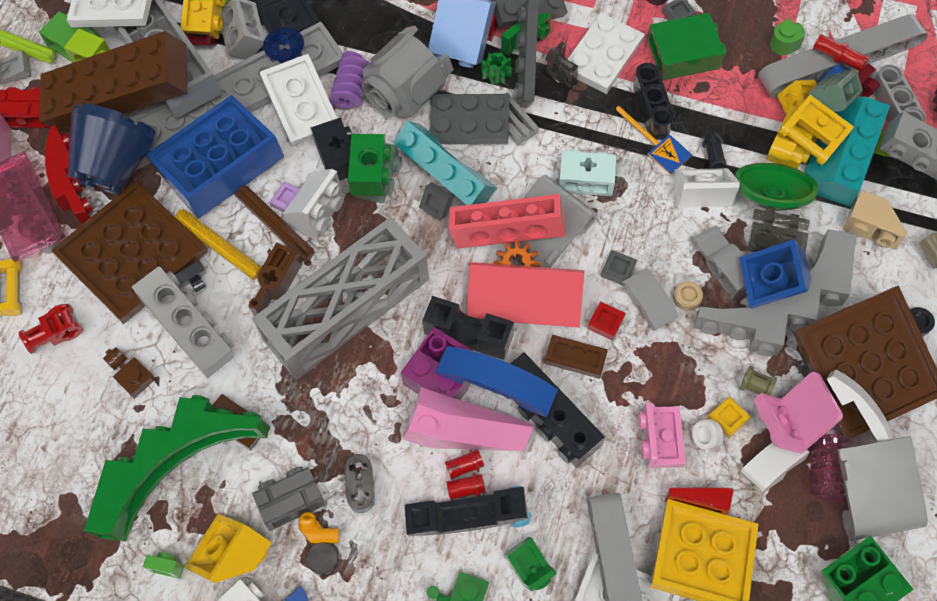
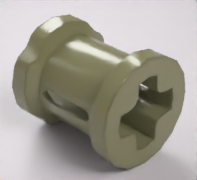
M749 365L739 390L744 391L747 389L756 394L764 393L771 395L777 377L766 376L755 371L754 367Z

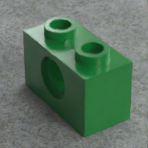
M385 134L351 135L348 173L351 195L384 196V185H389L390 171L386 169V161H391V145H386ZM374 163L373 166H366L367 164Z

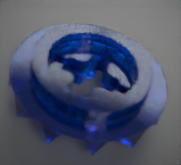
M277 28L265 37L263 49L265 55L272 62L279 61L282 64L284 61H290L295 57L301 56L302 50L305 49L304 39L301 33L293 28ZM288 43V45H289V48H288V49H287V48H283L282 50H280V46H279V45L285 46V45Z

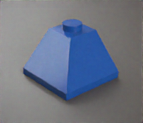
M795 239L740 257L748 303L751 309L802 294L809 290L811 276L806 254Z

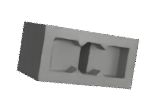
M230 0L222 9L221 14L223 18L222 33L227 54L247 59L253 56L266 43L256 3L249 0Z

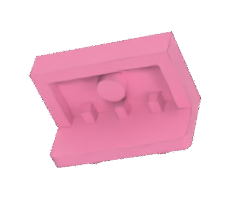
M646 402L643 412H639L638 415L639 429L645 432V440L641 441L642 459H647L648 468L684 467L686 463L680 406L653 407L652 402Z

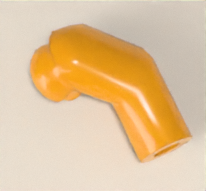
M305 512L300 515L299 530L310 543H340L339 528H323L311 512Z

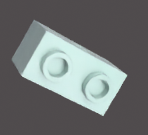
M562 151L559 185L574 194L612 196L615 184L616 155L605 152Z

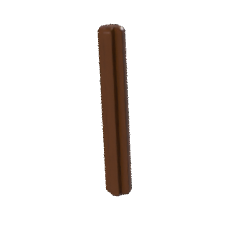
M242 185L235 192L236 198L287 247L298 251L302 261H309L315 254L314 249L248 186Z

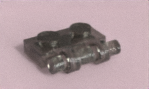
M754 209L752 219L762 221V223H752L747 251L757 252L795 239L806 254L809 233L798 231V229L808 230L810 220L799 218L800 215L790 213L789 216L775 213V210ZM773 223H774V224L783 225V226H787V229H786V228H782V227L773 226Z

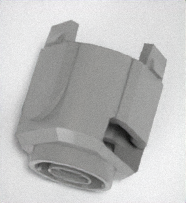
M416 26L406 27L402 32H399L397 36L371 58V62L363 69L364 82L362 83V90L365 96L378 111L388 117H394L395 115L399 117L413 116L445 85V79L453 71L448 55L444 54L437 59L420 40L413 36L418 31Z

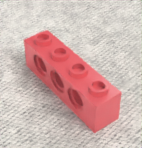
M560 194L450 207L449 232L457 249L503 244L506 242L512 243L515 240L529 241L566 236L565 211Z

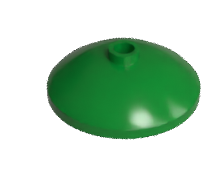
M753 163L741 167L735 173V177L740 182L739 193L747 200L765 209L775 211L799 209L812 203L818 195L819 188L816 181L808 174L790 166L775 163Z

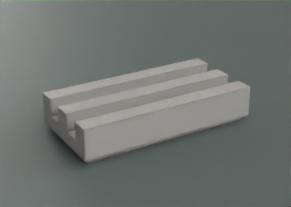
M510 96V121L523 135L519 136L509 124V137L518 146L539 132V127Z

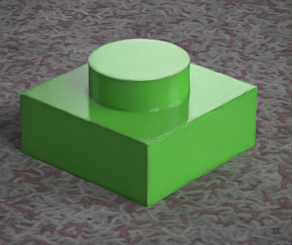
M158 552L157 557L146 555L143 567L151 573L181 579L184 566L176 561V556L163 552Z

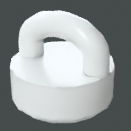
M700 420L693 426L692 439L703 450L713 449L723 444V430L715 420Z

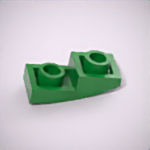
M548 12L538 14L537 42L540 39L544 40L551 31V15ZM521 22L513 25L501 34V50L507 55H510L515 49H519L516 46V38L520 31Z

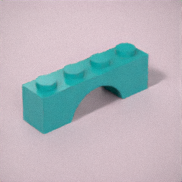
M407 120L393 143L466 205L487 203L497 190V187L478 171L468 167L450 154L440 144V140L423 125Z

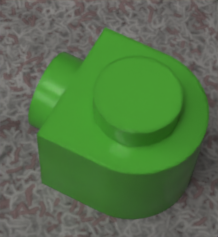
M790 18L779 23L775 27L770 40L772 51L778 55H789L800 49L805 38L803 26L798 22L794 24Z

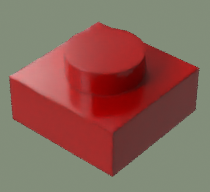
M600 301L587 329L613 341L625 319L626 313Z

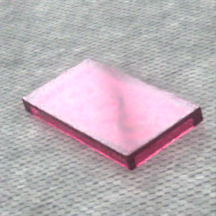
M25 151L0 162V234L14 262L66 238Z

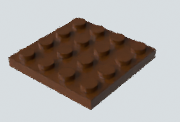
M137 181L132 183L120 195L116 196L51 250L122 324H125L145 306L133 291L132 286L158 266L165 273L171 271L175 275L197 262L209 252L207 247Z
M899 285L792 331L810 372H816L821 375L843 414L841 421L835 425L842 441H847L871 429L854 401L843 406L827 380L830 372L834 370L842 372L860 385L878 405L887 422L937 399V367Z

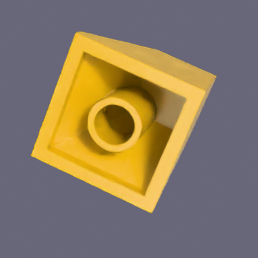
M217 514L184 565V568L213 583H217L256 570L257 566L266 558L272 542L247 525Z

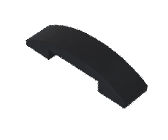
M518 487L493 491L494 494L439 503L432 500L406 504L407 535L426 536L468 532L528 519L525 488Z

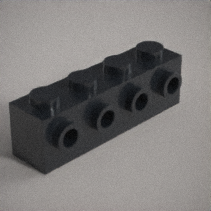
M525 352L510 363L543 379L558 389L547 417L519 407L520 402H515L518 405L519 413L527 421L531 419L538 426L537 431L545 441L549 442L551 440L558 448L557 453L567 464L572 463L576 468L579 467L603 446L605 436Z

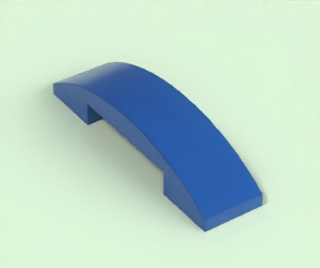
M446 347L435 372L439 376L462 385L466 381L520 402L519 407L544 417L548 416L558 391L557 388L519 367L491 356L456 347Z

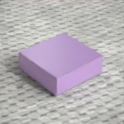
M284 181L270 200L271 207L284 213L300 189Z

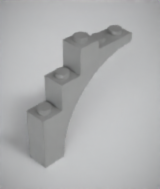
M831 229L827 230L820 243L816 262L810 270L811 281L808 292L753 309L750 307L731 309L699 307L695 317L694 328L701 329L702 332L707 334L721 333L729 335L736 340L750 339L749 350L756 351L761 356H777L784 346L786 326H789L792 330H797L813 323L818 318L819 302L827 306H842L849 297L857 234Z

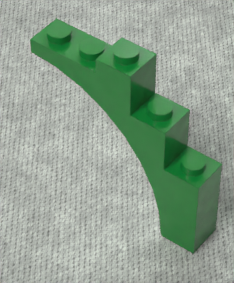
M204 396L179 397L171 429L164 426H156L155 430L143 428L134 460L125 457H119L118 461L105 460L84 531L99 539L126 542L134 519L147 497L161 480L180 463L198 452L222 442L243 438H267L270 426L261 419L259 414L253 412H244L243 415H236L225 409H217Z

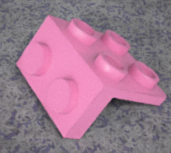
M816 372L808 374L782 399L760 393L753 400L759 410L758 415L760 419L766 424L771 434L770 439L773 444L780 449L800 454L841 421L843 417L823 378Z

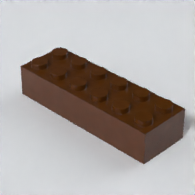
M163 31L40 74V123L49 127L56 125L58 130L64 133L70 131L71 114L75 104L79 105L80 108L83 103L93 104L124 114L188 94L187 44L168 32Z

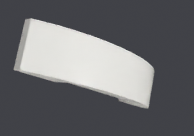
M838 370L830 372L827 380L842 406L854 401L878 442L894 439L886 418L871 396Z

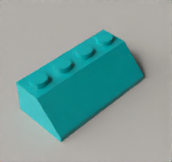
M863 96L856 98L845 110L835 112L854 126V128L823 165L816 162L817 158L811 154L804 173L816 181L819 188L818 196L851 207L862 187L890 105ZM819 138L817 139L816 144L825 150L828 145Z

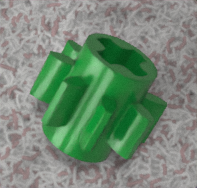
M502 52L488 53L487 61L481 60L482 78H488L491 85L505 84L506 76H512L511 58H506Z

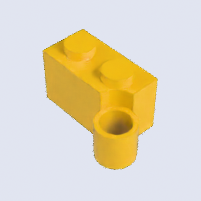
M790 106L780 129L799 107ZM798 123L794 126V128L816 143L818 139L816 136ZM778 133L766 160L798 169L801 162L807 163L810 153L788 136L784 138Z

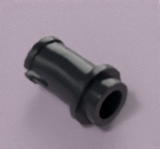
M718 133L705 135L702 147L706 148L709 167L711 169H718L725 166L727 162L721 145L723 138Z

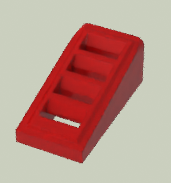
M669 488L664 502L670 499L726 515L731 507L734 489Z

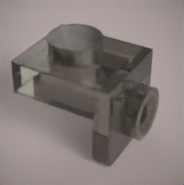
M561 41L556 48H551L547 53L545 59L547 61L546 73L552 76L558 83H563L571 88L577 82L579 66L565 58L566 43Z

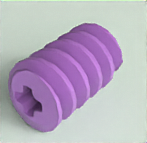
M346 51L341 56L334 85L329 96L331 105L336 108H357L362 104L361 98L365 95L362 90V83L364 82L363 69L369 64V61L365 60L359 53Z

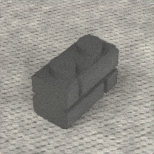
M302 467L293 468L286 473L285 478L277 482L275 480L265 481L258 486L257 491L252 493L263 522L269 531L299 518L305 512H312L326 505L309 467L305 469Z

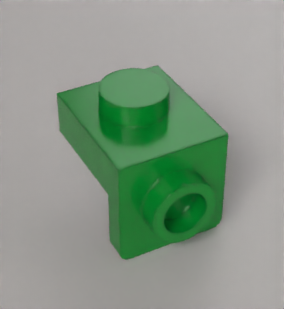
M531 537L526 538L504 553L522 585L530 591L543 589L551 582L550 578L557 574L554 568L548 565Z

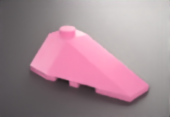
M421 387L402 439L428 448L524 451L534 429V424Z

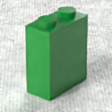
M710 13L650 24L647 42L662 80L721 68L723 59L726 57V47L723 42H720L718 26L716 22L712 21Z

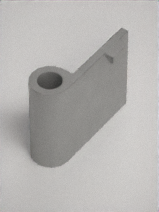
M543 175L524 198L560 194L565 211L566 236L520 241V249H523L527 242L530 243L531 248L528 253L535 250L539 253L533 260L540 261L541 267L551 268L577 234L582 235L591 227L597 217V213L550 177ZM515 242L509 243L511 249L515 248Z
M911 436L837 449L849 510L843 511L842 520L845 532L851 541L927 526V511Z

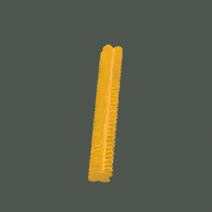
M184 208L178 210L174 217L200 241L220 254V256L240 269L253 280L257 279L262 266L259 267V264L257 262L254 263L252 258L249 259V256L244 255L237 247L234 248V245L229 244V241L224 240L217 232L214 233V230L209 229V226L207 227L202 221L197 220L190 212L187 213V210Z

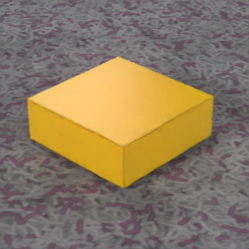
M729 396L707 418L715 420L721 426L723 434L729 439L751 416Z

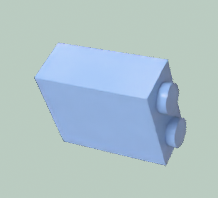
M439 0L428 49L435 54L437 59L446 54L449 56V59L459 60L458 64L461 66L473 68V65L480 64L483 59L496 2L491 0Z

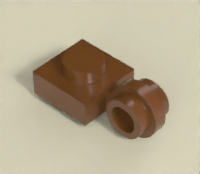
M117 347L112 350L108 349L105 352L107 355L102 358L114 371L118 367L120 368L113 378L134 399L156 380L135 357L125 365L124 362L127 360V357Z

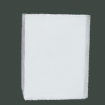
M728 168L675 169L674 172L678 208L732 207L740 182Z

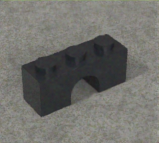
M435 296L431 297L422 319L424 334L428 335L432 328L435 327L469 349L505 360L514 336V321L486 313L485 319H476L463 313L460 310L459 304Z

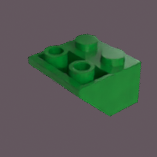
M872 536L866 538L820 571L831 601H899L914 590Z

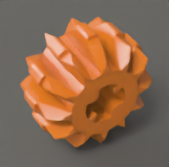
M515 240V248L511 249L508 242L504 243L507 252L504 253L501 250L496 252V255L503 260L493 261V264L512 265L511 261L513 259L517 261V258H521L523 266L541 267L540 261L533 260L539 255L538 251L535 250L528 253L531 248V244L528 242L524 245L523 249H520L519 240Z

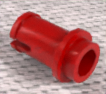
M470 449L468 454L445 461L448 470L460 466L448 472L451 480L474 470L480 472L479 468L485 467L479 450L472 451Z
M475 472L472 473L473 476L446 481L450 500L475 494L479 497L481 496L480 493L486 492L482 474L476 475Z

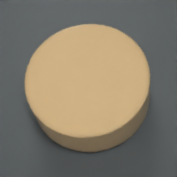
M682 282L676 287L673 299L678 308L684 311H692L701 304L703 291L694 282Z

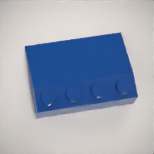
M230 95L145 154V156L182 202L199 219L235 193L240 186H245L281 160L284 154L276 136L235 97Z

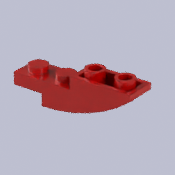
M53 125L49 129L45 148V166L49 186L54 199L61 209L65 212L72 208L77 219L83 224L91 218L89 213L93 209L86 196L81 198L79 192L83 191V188L78 184L79 181L67 177L70 138L66 132L61 134L56 125Z

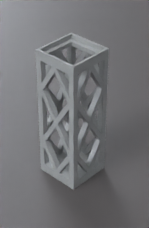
M389 217L254 316L252 320L264 343L297 381L429 281L427 256L392 217ZM368 253L363 258V260L357 266L354 267L358 255ZM391 253L388 264L376 265ZM384 273L382 278L363 280L365 275ZM371 288L354 301L358 290ZM390 288L387 298L380 299L383 296V294ZM349 291L344 305H338L343 292ZM309 297L299 309L294 310L299 298ZM332 297L328 307L318 308ZM324 316L322 323L304 325L307 318ZM332 332L329 342L321 343ZM310 334L302 341H300L298 344H296L299 335ZM290 336L289 341L287 343L283 337Z

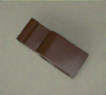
M276 242L257 276L261 288L255 298L249 301V307L253 316L267 308L271 300H277L286 294L303 264L298 251Z

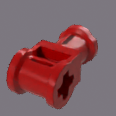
M57 305L50 309L47 314L38 318L39 325L27 331H19V337L30 354L34 353L36 348L49 341L55 346L63 341L75 339L82 333L81 325L76 323L72 315L73 309L71 305Z

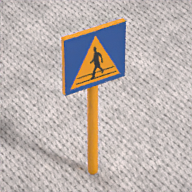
M620 106L616 107V110L655 145L648 155L669 175H672L675 169L681 167L692 157V154L670 134L661 142H658Z

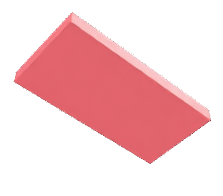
M470 262L467 315L476 319H485L486 313L514 321V323L580 328L584 270Z

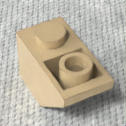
M863 190L860 191L855 199L843 228L852 234H857V237L867 238L877 242L882 247L895 250L907 234L889 201Z

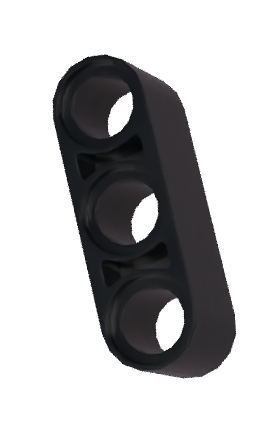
M642 63L636 69L633 90L647 132L656 140H663L670 134L674 113L659 69L652 63Z

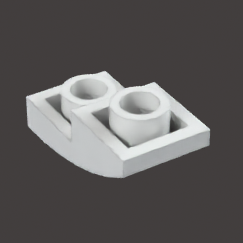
M772 442L746 464L741 472L762 492H765L783 480L789 470L804 461L809 451L806 449L800 454L780 449Z

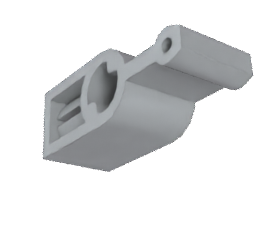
M714 226L694 237L692 240L694 246L703 254L709 270L733 301L746 294L740 257L744 255L739 248L726 240L718 226Z

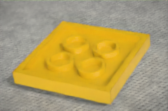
M668 499L665 504L650 588L696 601H749L759 524Z

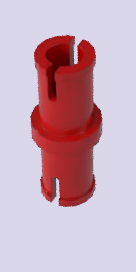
M823 34L819 35L813 46V50L833 58V62L837 64L842 62L859 72H862L869 60V56L849 48V44L845 42L840 44Z

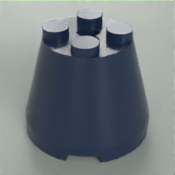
M83 103L80 108L79 105L75 104L70 123L67 177L79 181L78 184L93 189L97 185L103 187V190L108 193L120 195L121 190H123L153 144L156 131L141 121H138V124L135 125L132 119L122 116V113L88 103Z

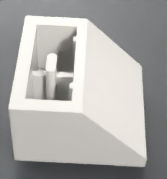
M328 169L311 173L283 213L286 223L292 229L314 240L319 233H323L327 229L330 217L334 212L340 210L344 201L337 171Z

